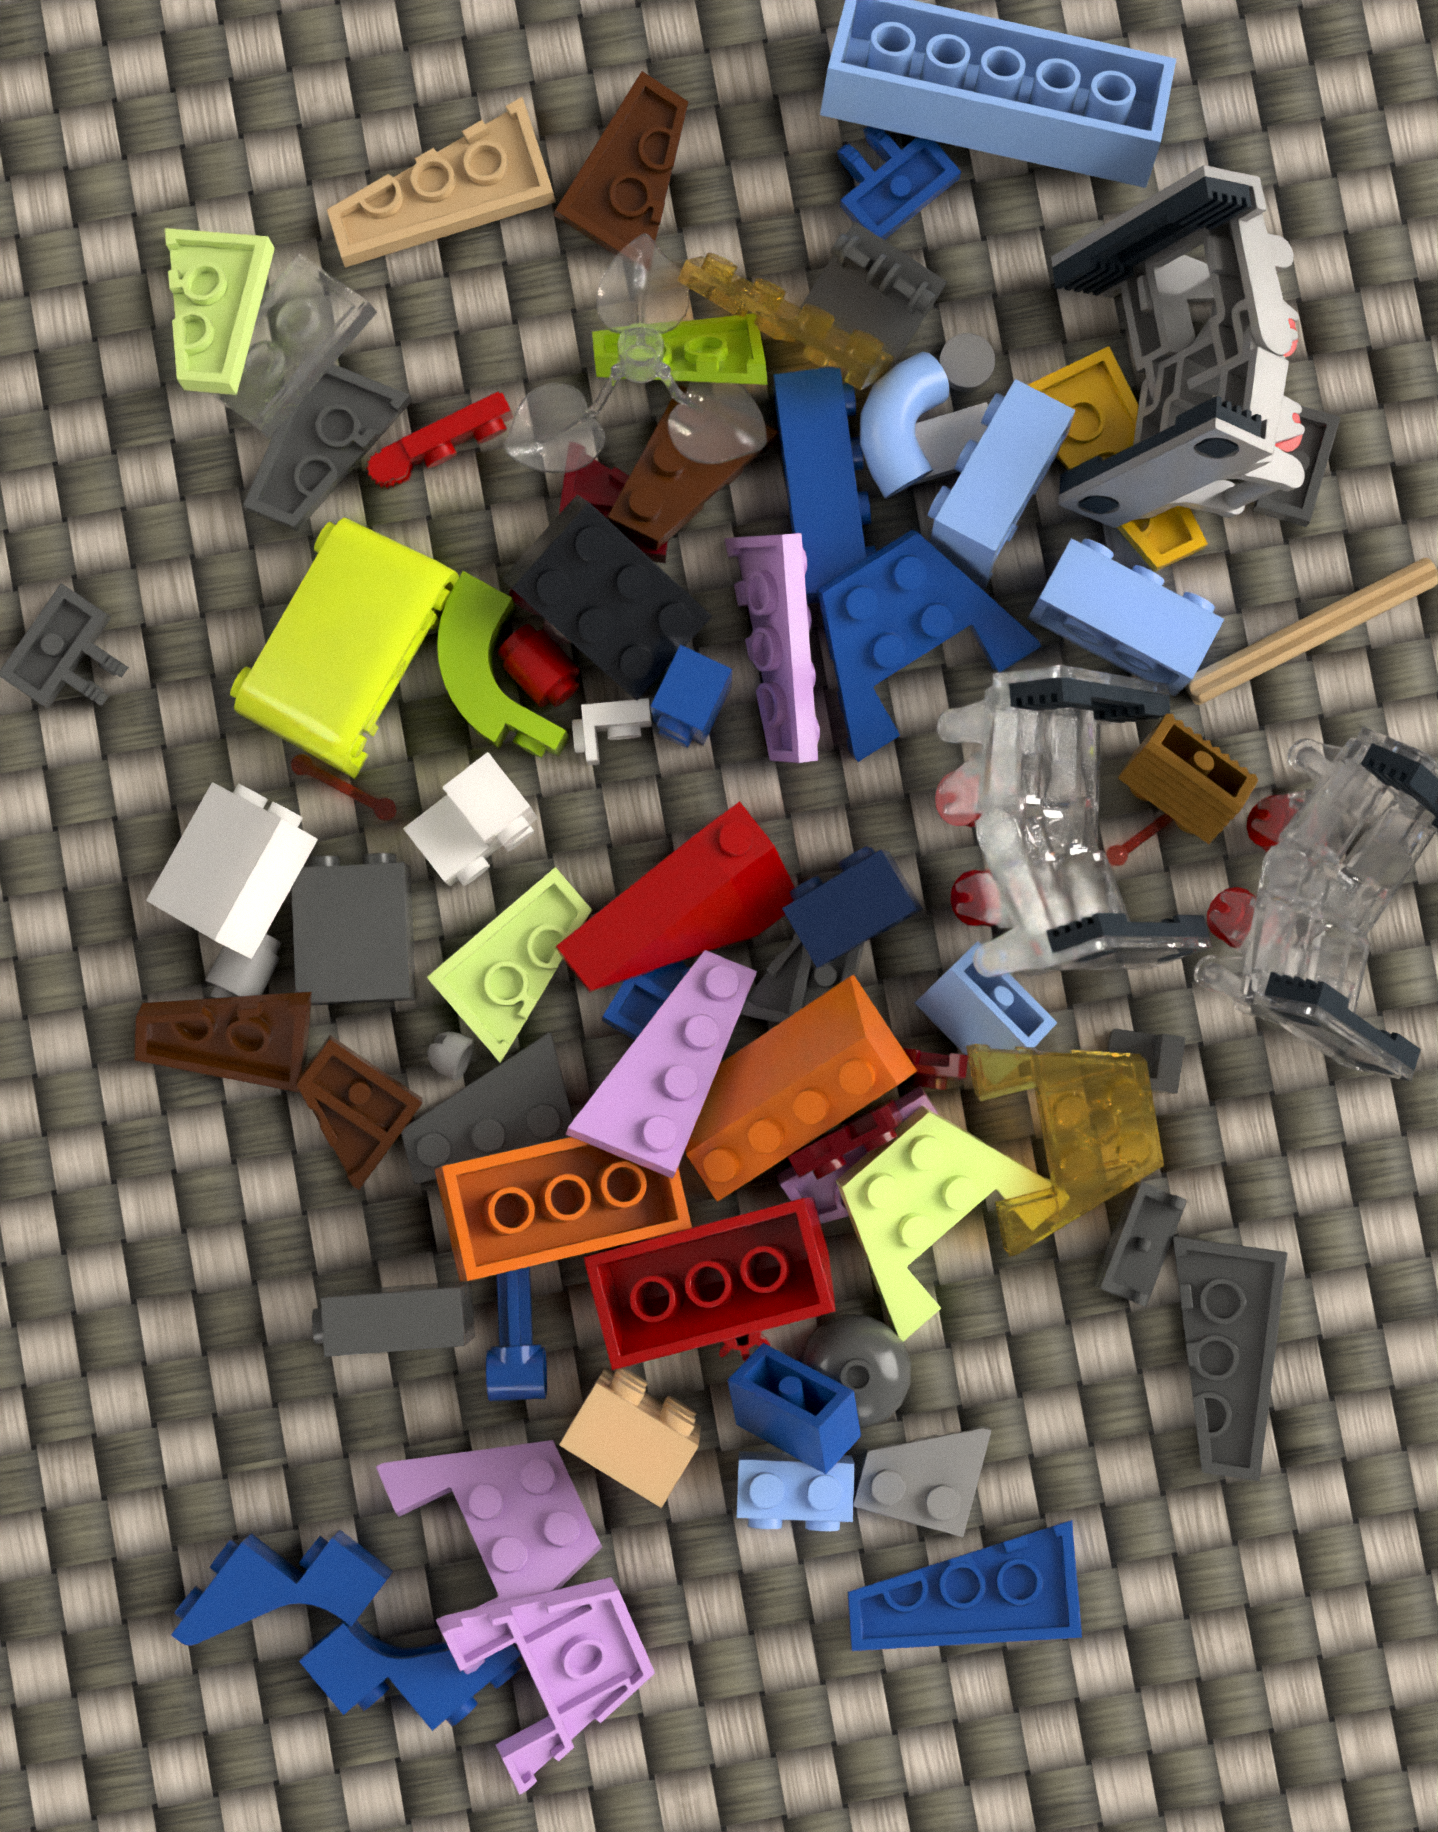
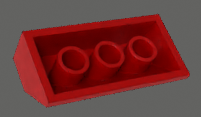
M814 1197L801 1198L583 1257L612 1370L836 1311L829 1252Z

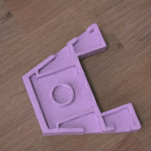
M553 1440L386 1462L376 1466L395 1513L399 1517L445 1494L454 1493L498 1593V1597L476 1608L558 1590L602 1548ZM483 1659L464 1669V1672L468 1675L476 1671L485 1660Z
M611 1577L453 1613L436 1619L460 1672L513 1643H516L549 1715L496 1744L519 1795L537 1782L534 1774L552 1757L560 1761L574 1748L571 1740L591 1721L596 1719L600 1723L603 1722L655 1674L620 1591Z

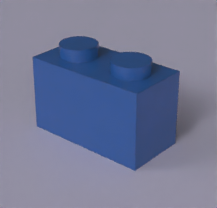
M680 644L650 706L653 722L657 723L656 726L660 728L658 734L686 748L689 747L691 741L704 746L732 688V669Z
M765 1343L727 1380L737 1426L824 1474H827L861 1437L855 1395L852 1389Z

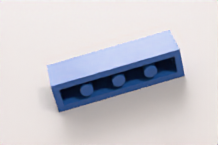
M840 366L773 374V395L792 534H802V547L807 556V570L805 573L807 604L819 603L818 588L876 552L875 546L865 547L862 525L871 524L870 503L867 491L857 492L855 471L864 470L863 452L860 446V436L850 437L847 417L856 415L855 394L852 382H842Z

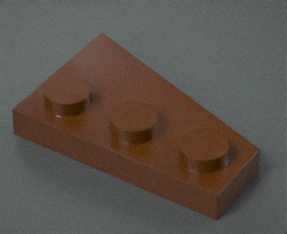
M641 71L557 206L554 216L647 276L652 262L653 250L662 219L665 198L675 163L688 101Z
M679 384L607 519L626 537L657 551L703 509L705 502L725 484L729 486L743 473L744 467L758 454H764L777 442L779 431Z
M312 991L142 1003L136 1015L135 1060L300 1093L296 1081L306 1068Z

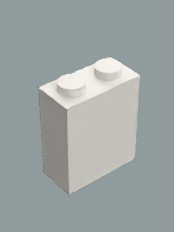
M212 782L146 901L214 941L252 959L318 839L299 829L298 826L303 818L287 808L272 802L268 811L263 808L268 799L238 783L232 793Z

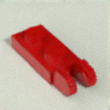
M497 391L382 448L380 453L375 452V455L370 456L371 459L367 461L368 467L366 469L369 471L368 475L372 476V481H375V484L380 485L382 489L383 487L387 489L389 487L395 488L396 484L401 485L410 480L414 466L425 462L427 468L435 467L457 455L455 446L471 438H475L477 444H481L501 435L507 430L505 422L514 418L503 393Z

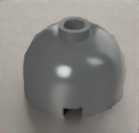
M843 1314L823 1322L808 1337L799 1360L802 1364L854 1391L859 1426L863 1429L886 1421L903 1404L911 1385V1360L904 1342L887 1323L868 1315Z

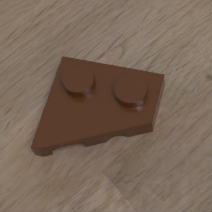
M331 1035L328 1036L296 1081V1085L304 1100L320 1123V1128L329 1145L333 1147L345 1168L349 1181L358 1190L366 1182L423 1103L422 1097Z

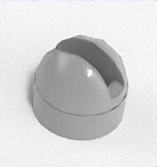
M452 1031L439 1033L435 1037L434 1043L430 1044L427 1050L428 1060L432 1068L439 1074L454 1081L459 1080L471 1062L475 1051V1040Z

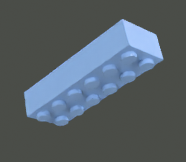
M845 0L827 68L820 115L1146 188L1162 139L1176 58L915 0Z

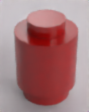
M526 624L516 630L498 650V655L504 661L503 669L539 707L549 703L554 707H558L567 701L579 687L575 679L580 672V668L544 630L536 631L531 624Z

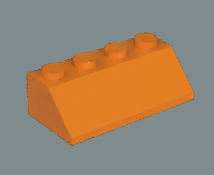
M853 974L719 1064L685 1148V1153L718 1202L898 1086L914 1074L917 1069Z

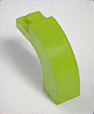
M462 571L445 603L438 629V662L446 690L466 722L477 734L494 747L500 749L508 733L512 731L516 733L512 742L525 751L542 758L547 750L559 757L569 740L567 731L511 700L502 692L495 680L493 671L494 651L503 630L516 609L512 597Z

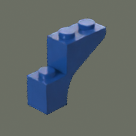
M339 1530L329 1542L322 1536L318 1537L299 1562L307 1570L303 1574L251 1533L240 1545L230 1540L209 1567L217 1575L205 1591L195 1586L174 1613L182 1621L171 1636L184 1645H196L272 1610L290 1604H308L320 1607L333 1613L352 1627L393 1573V1570L343 1531Z
M357 1620L352 1627L346 1622L341 1621L314 1644L299 1661L343 1715L356 1704L363 1711L374 1704L389 1690L390 1687L384 1681L388 1677L432 1731L445 1720H447L451 1727L456 1725L477 1706L478 1702L473 1696L489 1682L495 1689L499 1688L522 1667L517 1660L521 1655L516 1643H513L485 1658V1662L476 1671L467 1675L464 1670L460 1672L446 1641L414 1648L396 1647L374 1637Z

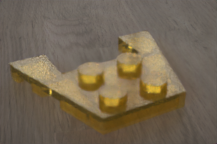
M985 1044L966 1046L974 1092L980 1101L1031 1088L1035 1089L1051 1187L995 1202L1003 1248L1009 1257L1020 1254L1164 1166L1148 1064L1140 1054L1070 1050L1069 1053L1041 1052L1034 1047L1015 1046V1050L991 1049Z

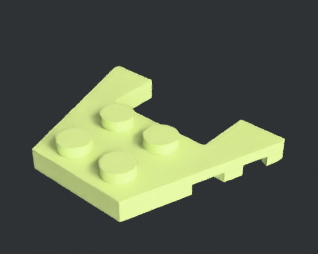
M924 1106L918 1108L894 1129L898 1135L896 1138L868 1152L836 1180L857 1239L865 1252L871 1268V1276L877 1292L882 1297L888 1313L887 1318L890 1326L903 1342L941 1309L908 1270V1265L989 1194L997 1190L1022 1222L1030 1229L1034 1228L1069 1197L1065 1190L1057 1183L1030 1170L1024 1164L999 1152L976 1136Z

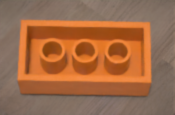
M573 1137L449 1164L435 1169L459 1282L475 1280L692 1228L679 1168H677L672 1179Z

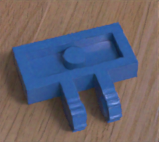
M867 126L863 129L867 143L886 163L874 171L858 150L850 144H845L836 151L842 165L849 171L855 181L859 183L858 186L841 199L840 207L853 223L856 221L885 240L960 179L961 171L933 140L917 137L901 150L883 129Z

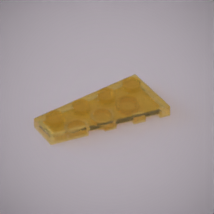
M707 253L706 257L698 256L685 261L677 281L734 315L745 317L748 310L757 315L754 324L760 331L775 340L795 342L797 339L805 344L803 356L820 367L830 365L836 368H846L849 372L844 381L855 388L862 390L875 383L887 373L894 357L882 351L884 343L873 335L854 329L852 334L832 325L835 317L827 311L811 304H805L803 309L784 299L786 291L781 287L761 278H756L755 282L752 283L735 274L737 265L717 254Z

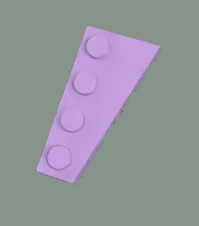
M802 534L724 538L728 557H738L743 581L734 584L738 607L748 606L753 629L752 635L745 639L749 661H753L755 667L762 672L764 683L758 686L756 695L770 761L793 763L818 761L817 744L820 738V728L815 717L813 687L816 681V673L810 654L809 630L812 619L806 600L805 573L807 570V556L802 547Z
M704 950L569 1125L566 1135L673 1179L757 971Z

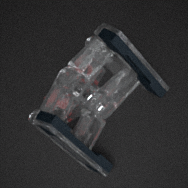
M1065 665L994 673L992 686L985 690V700L961 708L949 709L940 715L937 721V731L942 740L957 744L979 743L982 744L981 751L971 754V758L956 771H952L942 778L935 794L936 809L940 817L948 824L976 827V837L990 871H967L956 879L951 890L950 901L952 910L957 918L966 925L989 927L998 925V928H1013L977 948L973 961L975 969L980 975L998 977L1007 973L1020 972L1022 975L1035 977L1065 970H1149L1213 948L1203 915L1173 916V919L1167 918L1161 920L1162 922H1131L1106 852L1099 850L1097 844L1101 725L1113 724V722L1125 723V721L1136 722L1137 720L1159 719V717L1163 718L1166 714H1170L1169 684ZM1041 753H1043V755H1042V770H1041Z
M1363 727L1357 738H1350L1344 747L1323 744L1308 738L1299 739L1289 749L1287 754L1288 762L1297 772L1317 783L1313 790L1304 789L1302 792L1270 795L1263 798L1252 808L1247 817L1246 829L1249 838L1266 852L1263 859L1257 897L1244 888H1228L1217 894L1207 911V925L1210 932L1230 947L1236 948L1235 950L1244 957L1207 955L1197 962L1194 968V978L1198 985L1204 989L1221 993L1232 999L1233 1006L1238 1011L1288 1030L1345 1068L1412 1081L1421 1049L1398 1033L1392 1032L1390 1034L1385 1030H1378L1355 1013L1371 945L1366 940L1367 934L1374 927L1435 834L1438 836V762L1424 751L1366 727ZM1364 823H1369L1370 825L1343 863H1340L1339 861Z

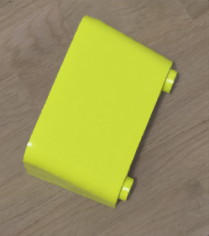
M343 517L337 524L328 522L321 530L314 545V551L318 553L252 669L246 666L236 677L230 691V696L236 698L234 710L239 715L355 779L368 757V754L362 751L367 742V738L362 736L365 732L374 737L379 728L375 723L429 629L435 630L440 620L434 611L435 609L442 611L453 587L459 579V575L455 570L437 560Z

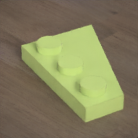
M165 228L166 246L170 251L171 270L168 271L169 289L173 293L175 319L172 320L177 380L182 388L187 391L237 395L275 248L268 236Z
M555 867L427 976L428 980L500 1063L563 960L555 947L586 922L592 909Z

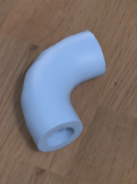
M917 353L896 364L874 383L860 414V446L869 471L885 499L910 487L933 471L918 444L915 435V424L923 413L947 400L949 397V383L943 367L930 353Z

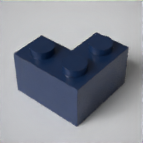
M865 846L838 863L843 871L824 884L817 875L789 892L793 902L783 907L782 910L817 968L827 965L867 940L876 938L923 910L889 851L881 849L875 853L872 847Z

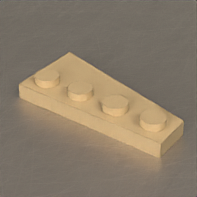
M523 97L506 106L507 112L485 124L481 120L463 130L464 137L436 152L432 148L416 157V164L395 177L387 174L328 208L327 213L345 268L555 203L554 192Z

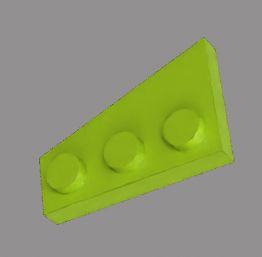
M757 313L592 331L596 377L768 385Z

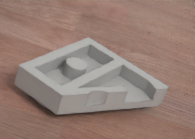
M978 1426L971 1428V1430L941 1436L932 1435L901 1444L892 1443L867 1448L853 1498V1507L963 1537L992 1430L988 1427Z

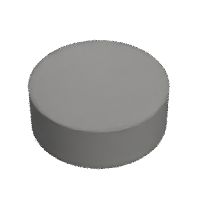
M962 333L947 341L941 351L939 363L946 373L950 388L959 392H973L982 388L990 380L995 367V354L991 345L983 337L972 333Z

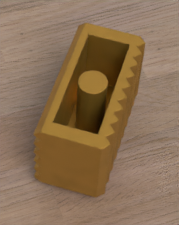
M1166 714L1134 751L1118 776V779L1128 785L1131 792L1137 798L1143 801H1150L1173 818L1182 831L1188 834H1195L1207 844H1210L1219 832L1221 833L1236 814L1238 815L1258 782L1256 774H1249L1247 767H1240L1237 760H1230L1229 754H1222L1219 747H1212L1210 740H1203L1201 734H1194L1192 727H1185L1183 721L1175 720L1173 714Z

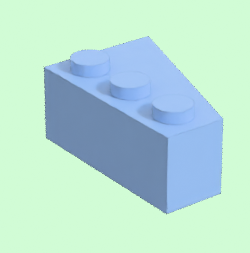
M1017 379L1014 380L1006 396L999 393L994 395L981 421L982 424L988 426L979 443L972 439L967 442L954 468L961 473L952 490L942 486L928 512V517L934 519L930 543L976 585L983 589L986 588L993 575L991 572L995 560L1006 541L1010 542L1018 528L1016 523L1032 495H1035L1069 433L1076 411Z

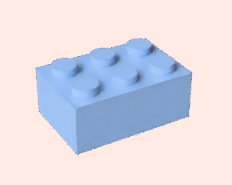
M1071 538L1027 619L1159 689L1176 696L1194 678L1224 618L1213 613L1215 606L1208 600L1190 592H1185L1183 596H1180L1163 587L1164 579L1155 572L1135 565L1131 570L1112 560L1113 552L1104 545L1090 539H1083L1082 543Z

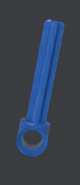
M530 1267L496 1274L499 1346H491L486 1354L488 1400L546 1399L545 1347H542L541 1344H533Z

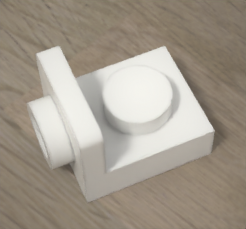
M649 698L638 699L637 701L624 700L581 704L582 719L572 720L575 753L585 752L588 765H598L600 760L597 732L607 731L609 740L641 737V728L652 727Z

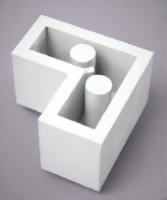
M487 752L442 787L447 793L446 796L403 828L446 884L452 886L459 880L463 886H466L490 867L485 859L504 846L509 852L528 839L534 833L530 824L537 820L538 817Z

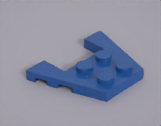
M913 529L817 589L830 659L834 663L839 688L837 695L840 710L844 714L848 738H846L848 751L857 762L900 736L876 694L874 686L969 626L992 669L998 673L1041 647L1040 642L1035 636L921 534Z

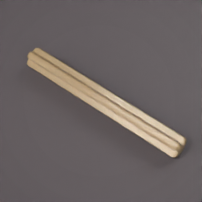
M1422 558L1196 672L1194 678L1185 686L1186 691L1194 704L1201 705L1435 587L1438 584V570L1431 559Z

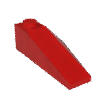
M739 801L560 942L555 949L590 993L653 972L654 969L687 958L698 957L704 950L711 951L735 942L740 943L758 937L785 916L782 908L793 902L789 892L795 887L775 845Z

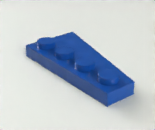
M1072 1520L847 1592L851 1651L1082 1638Z

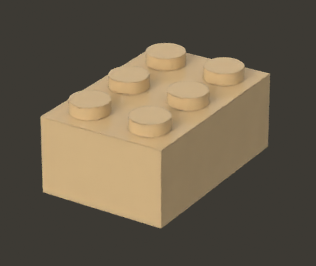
M604 1367L569 1425L559 1446L662 1508L699 1447L701 1426L695 1423L697 1413L671 1396H667L664 1403L647 1394L645 1391L648 1383L624 1367L617 1369L615 1373Z

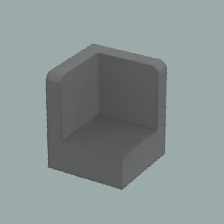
M1123 1029L1111 1030L1102 1084L1166 1094H1178L1186 1037L1170 1034L1155 1035Z

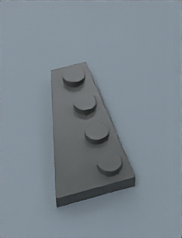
M1173 1236L1202 1473L1260 1481L1288 1252Z

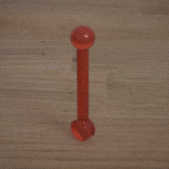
M298 754L293 757L291 769L296 775L303 776L308 774L374 809L375 815L380 820L389 821L395 817L397 807L391 799L381 798L379 800L313 765L311 758L306 754Z
M1164 813L1124 844L1111 846L1106 853L1108 862L1113 866L1124 865L1130 852L1174 819Z

